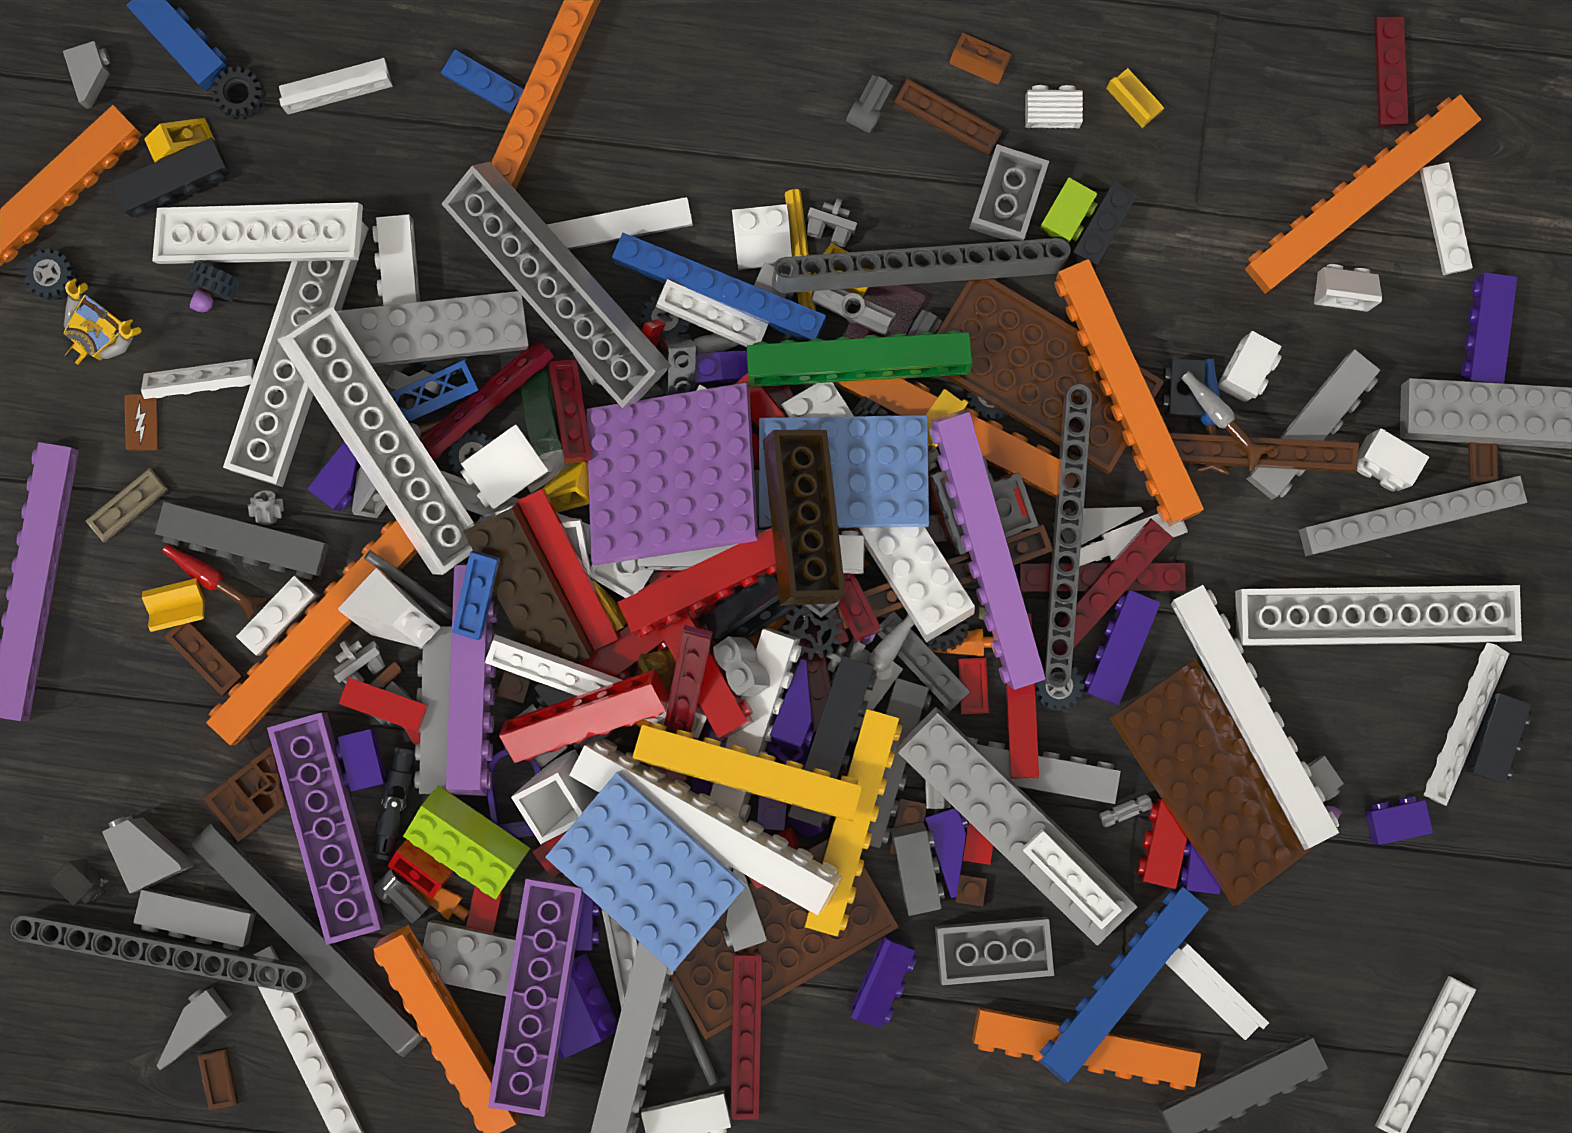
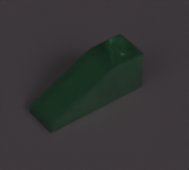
M547 372L533 374L521 386V393L530 444L536 454L541 455L561 450Z

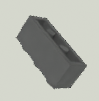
M923 822L892 828L891 834L908 915L911 916L942 909L940 899H945L942 883H937L935 873H940L936 856L932 857L930 847H935L932 830L927 831Z

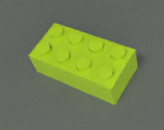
M439 785L436 786L422 804L403 836L413 845L424 850L434 857L436 861L443 863L461 878L466 879L495 900L530 850L528 846Z

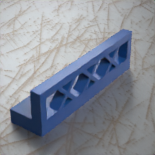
M462 360L389 394L392 398L396 397V404L399 401L400 395L406 392L418 396L414 406L408 409L398 406L406 420L410 422L478 391L479 387L475 379H473L465 360ZM462 367L468 381L458 386L447 383L450 373ZM446 375L445 381L437 379L441 376ZM433 381L442 384L439 395L431 398L422 394L426 383ZM421 386L419 393L412 391L413 389ZM446 386L452 388L444 392ZM420 398L426 399L425 401L419 403Z

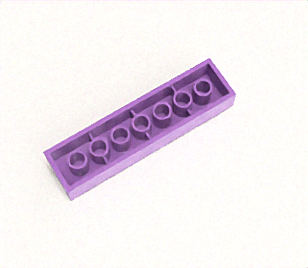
M454 565L452 630L467 565ZM494 590L482 638L478 641L452 633L446 790L452 795L487 796V789L492 787V772H489L487 765L488 761L493 759V744H490L489 733L494 731V716H491L490 705L495 703V689L492 688L491 678L496 676V667L485 663L494 636L497 635L493 630V623L498 621V607L494 603V595H496Z
M321 712L268 727L269 737L326 945L386 927L379 899L373 891L374 881L349 790L343 781V768L337 756L336 743L328 713Z
M529 877L525 880L488 1103L489 1108L545 1117L549 1111L584 899L582 888L575 884Z

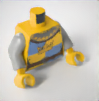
M76 278L67 282L65 289L68 293L64 318V335L71 339L74 344L65 356L79 365L88 353L98 360L103 358L109 359L125 353L133 340V336L141 333L140 327L131 329L132 319L121 322L90 297L84 295L82 298L81 294L88 289L86 283L79 285L77 288L75 285Z

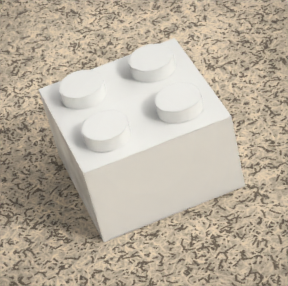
M1251 331L1241 339L1218 383L1219 389L1243 402H1247L1252 397L1256 398L1258 394L1261 395L1269 381L1265 379L1266 375L1271 370L1274 371L1281 359L1278 352L1282 346Z
M1379 429L1367 435L1358 450L1357 471L1366 477L1374 476L1381 481L1380 485L1390 491H1400L1413 486L1429 457L1385 430Z

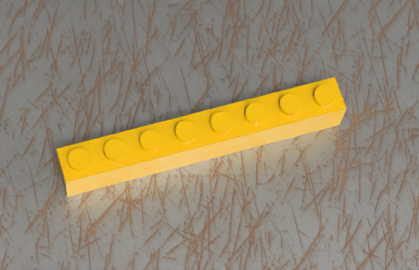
M868 709L865 711L847 777L858 780L857 785L862 786L853 822L835 817L823 862L835 866L838 869L837 873L843 877L828 905L820 914L816 915L811 911L808 912L805 923L806 928L837 937L839 930L845 931L849 915L844 914L847 903L852 904L857 888L852 887L855 876L860 877L864 865V860H860L862 848L868 850L872 833L867 831L870 821L876 822L880 806L875 805L878 794H884L887 779L883 778L885 767L891 768L895 752L890 751L893 740H899L903 726L898 724L899 718Z
M650 722L649 727L645 725L641 727L632 757L635 761L853 822L862 786L857 785L858 780L846 776H842L841 780L830 778V772L814 768L813 772L802 770V764L788 760L786 765L775 762L776 757L764 753H759V756L755 757L747 754L748 749L732 745L730 750L720 747V741L706 737L703 742L693 739L694 734L682 730H677V733L673 734L665 731L666 726Z

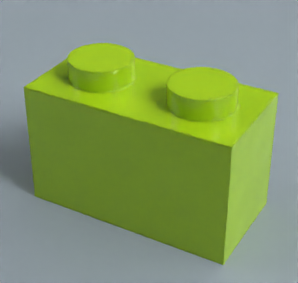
M1068 178L1039 230L1052 238L1063 239L1067 243L1071 239L1077 241L1084 229L1080 225L1084 216L1090 218L1097 206V203L1093 201L1097 193Z

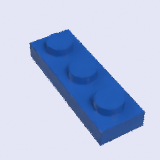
M454 50L441 71L444 77L511 116L524 89L457 50Z
M475 550L470 552L452 633L478 641L482 638L500 561L499 557Z

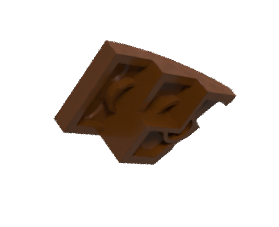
M271 746L203 798V801L237 843L285 806L274 751Z

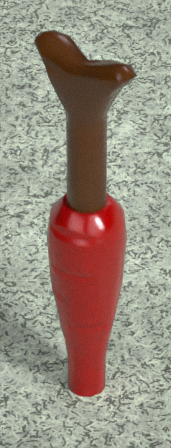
M170 544L163 548L162 552L173 559L191 578H196L200 585L209 590L217 589L240 604L248 621L254 618L256 608L263 606L267 602L266 597L244 595L223 580L222 573L204 561L186 554Z

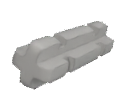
M1142 795L1136 801L1130 800L1112 808V811L1106 810L1100 813V821L1104 827H1109L1115 824V821L1121 822L1140 814L1139 811L1141 810L1144 812L1151 809L1152 801L1148 795Z

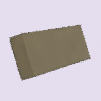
M149 468L89 517L86 522L102 542H107L169 491V489L156 473Z

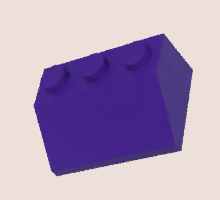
M886 935L882 937L849 1010L851 1018L879 1028L882 1027L883 1022L889 1023L895 1009L891 1007L895 996L900 998L906 982L902 981L906 971H912L916 963L917 957L914 956V948Z
M586 953L575 957L573 960L559 1046L561 1059L615 1034L618 1022Z

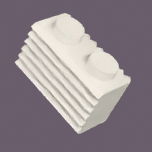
M1045 85L1033 86L1032 90H1027L1025 95V128H1080L1083 121V91L1076 90V87L1071 85L1060 86L1059 90H1048V86Z

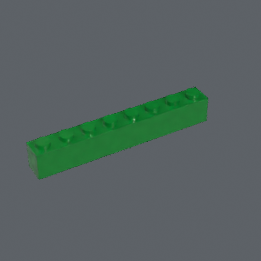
M950 331L946 334L935 335L931 332H924L917 336L895 334L891 337L882 338L870 335L863 339L840 337L830 341L818 338L811 339L808 342L785 340L777 344L756 342L753 345H747L749 387L968 375L971 372L972 366L969 333H962L961 331Z

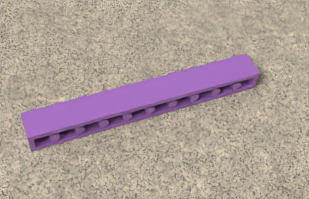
M960 410L932 419L933 427L930 428L933 443L938 444L941 454L937 456L940 468L947 473L949 481L945 482L946 490L949 497L954 498L956 508L953 509L956 523L962 525L964 535L961 536V542L964 550L970 553L972 562L968 563L970 573L973 578H977L979 584L976 593L980 604L985 605L987 615H984L985 625L988 631H992L995 641H992L991 645L996 658L1000 657L1002 667L999 668L1000 677L1004 684L1007 683L1014 690L1045 680L1046 678L970 412Z
M38 442L37 448L32 453L33 474L27 480L28 501L24 503L22 508L24 522L22 530H19L17 535L18 555L14 557L12 562L13 582L8 586L6 594L7 600H9L8 609L3 613L1 621L4 630L3 636L0 638V718L16 721L30 720L79 450L71 447Z

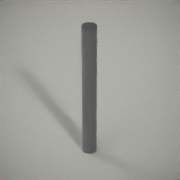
M372 550L368 551L364 557L366 561L452 621L453 608Z
M673 984L670 999L709 1086L719 1082V1079L687 1007Z

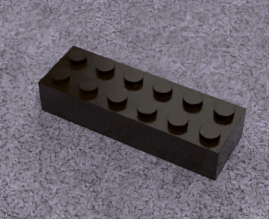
M772 430L763 439L780 605L835 604L846 596L827 430Z
M519 503L511 504L469 525L463 533L472 550L500 558L493 590L521 643L576 664L590 658L595 650H593Z

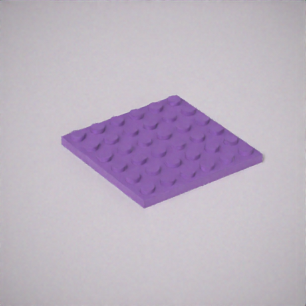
M747 383L638 400L636 403L624 408L619 404L587 409V428L592 453V460L588 461L591 562L595 566L758 541L750 393Z

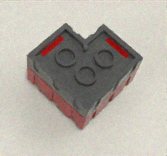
M982 456L1005 538L1022 532L1021 530L1039 526L1020 473L1006 474L999 479L993 480L991 473L987 469L988 464L985 456ZM940 469L928 474L929 494L935 511L939 515L938 519L943 533L947 537L950 553L961 555L966 553L961 542V536L964 535L962 525L956 523L953 509L956 508L954 498H950L946 490L945 482L949 481L947 473Z

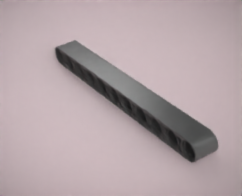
M1052 238L783 257L774 264L772 285L781 293L1056 274L1064 270L1070 254V246L1063 239Z
M1082 384L1072 386L1066 392L1063 403L1043 667L1046 678L1044 681L1053 688L1066 686L1070 681L1072 670L1092 393L1087 386ZM1072 392H1081L1085 398L1084 404H1074L1071 400ZM1071 419L1081 421L1083 429L1080 433L1070 430L1069 421ZM1074 446L1079 449L1081 454L1079 460L1074 461L1068 458V447ZM1067 474L1077 476L1079 483L1076 488L1066 486L1064 479ZM1070 501L1075 504L1076 513L1074 516H1068L1063 512L1064 502ZM1063 529H1069L1073 532L1074 541L1071 544H1066L1061 540L1060 534ZM1065 556L1071 559L1072 568L1069 572H1064L1059 568L1058 562L1061 557ZM1060 584L1067 585L1070 589V596L1066 600L1060 599L1056 594V589ZM1058 612H1063L1068 617V623L1063 628L1058 627L1054 622V617ZM1057 639L1062 640L1066 645V651L1061 656L1056 655L1052 650V644ZM1055 667L1060 668L1064 673V678L1060 683H1054L1050 679V672Z
M211 822L191 842L194 849L395 1052L402 1057H406L421 1042L424 1037L419 1033L417 1026L335 943L326 945L323 931L219 826Z
M40 914L19 916L11 924V933L15 939L49 947L290 993L304 990L313 982L312 970L306 965ZM26 920L29 921L32 926L30 934H28L24 929V924ZM52 926H55L59 931L57 939L51 935ZM79 931L85 934L86 940L84 944L78 941L77 935ZM106 936L112 939L111 949H108L104 944ZM133 941L139 944L140 950L138 954H134L131 950V943ZM159 946L166 949L167 956L164 960L158 955ZM186 951L193 954L194 961L192 965L185 961ZM213 956L220 959L221 967L219 970L214 969L211 964ZM240 961L245 962L248 966L246 975L239 972L238 965ZM268 966L272 967L275 971L273 981L266 977L265 970ZM295 971L302 975L303 982L300 986L293 982L292 976Z

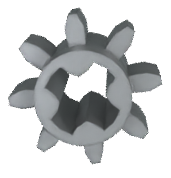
M271 491L256 493L254 498H250L251 504L248 505L249 517H255L256 522L262 525L275 523L278 518H281V512L284 511L283 500L276 499V494Z

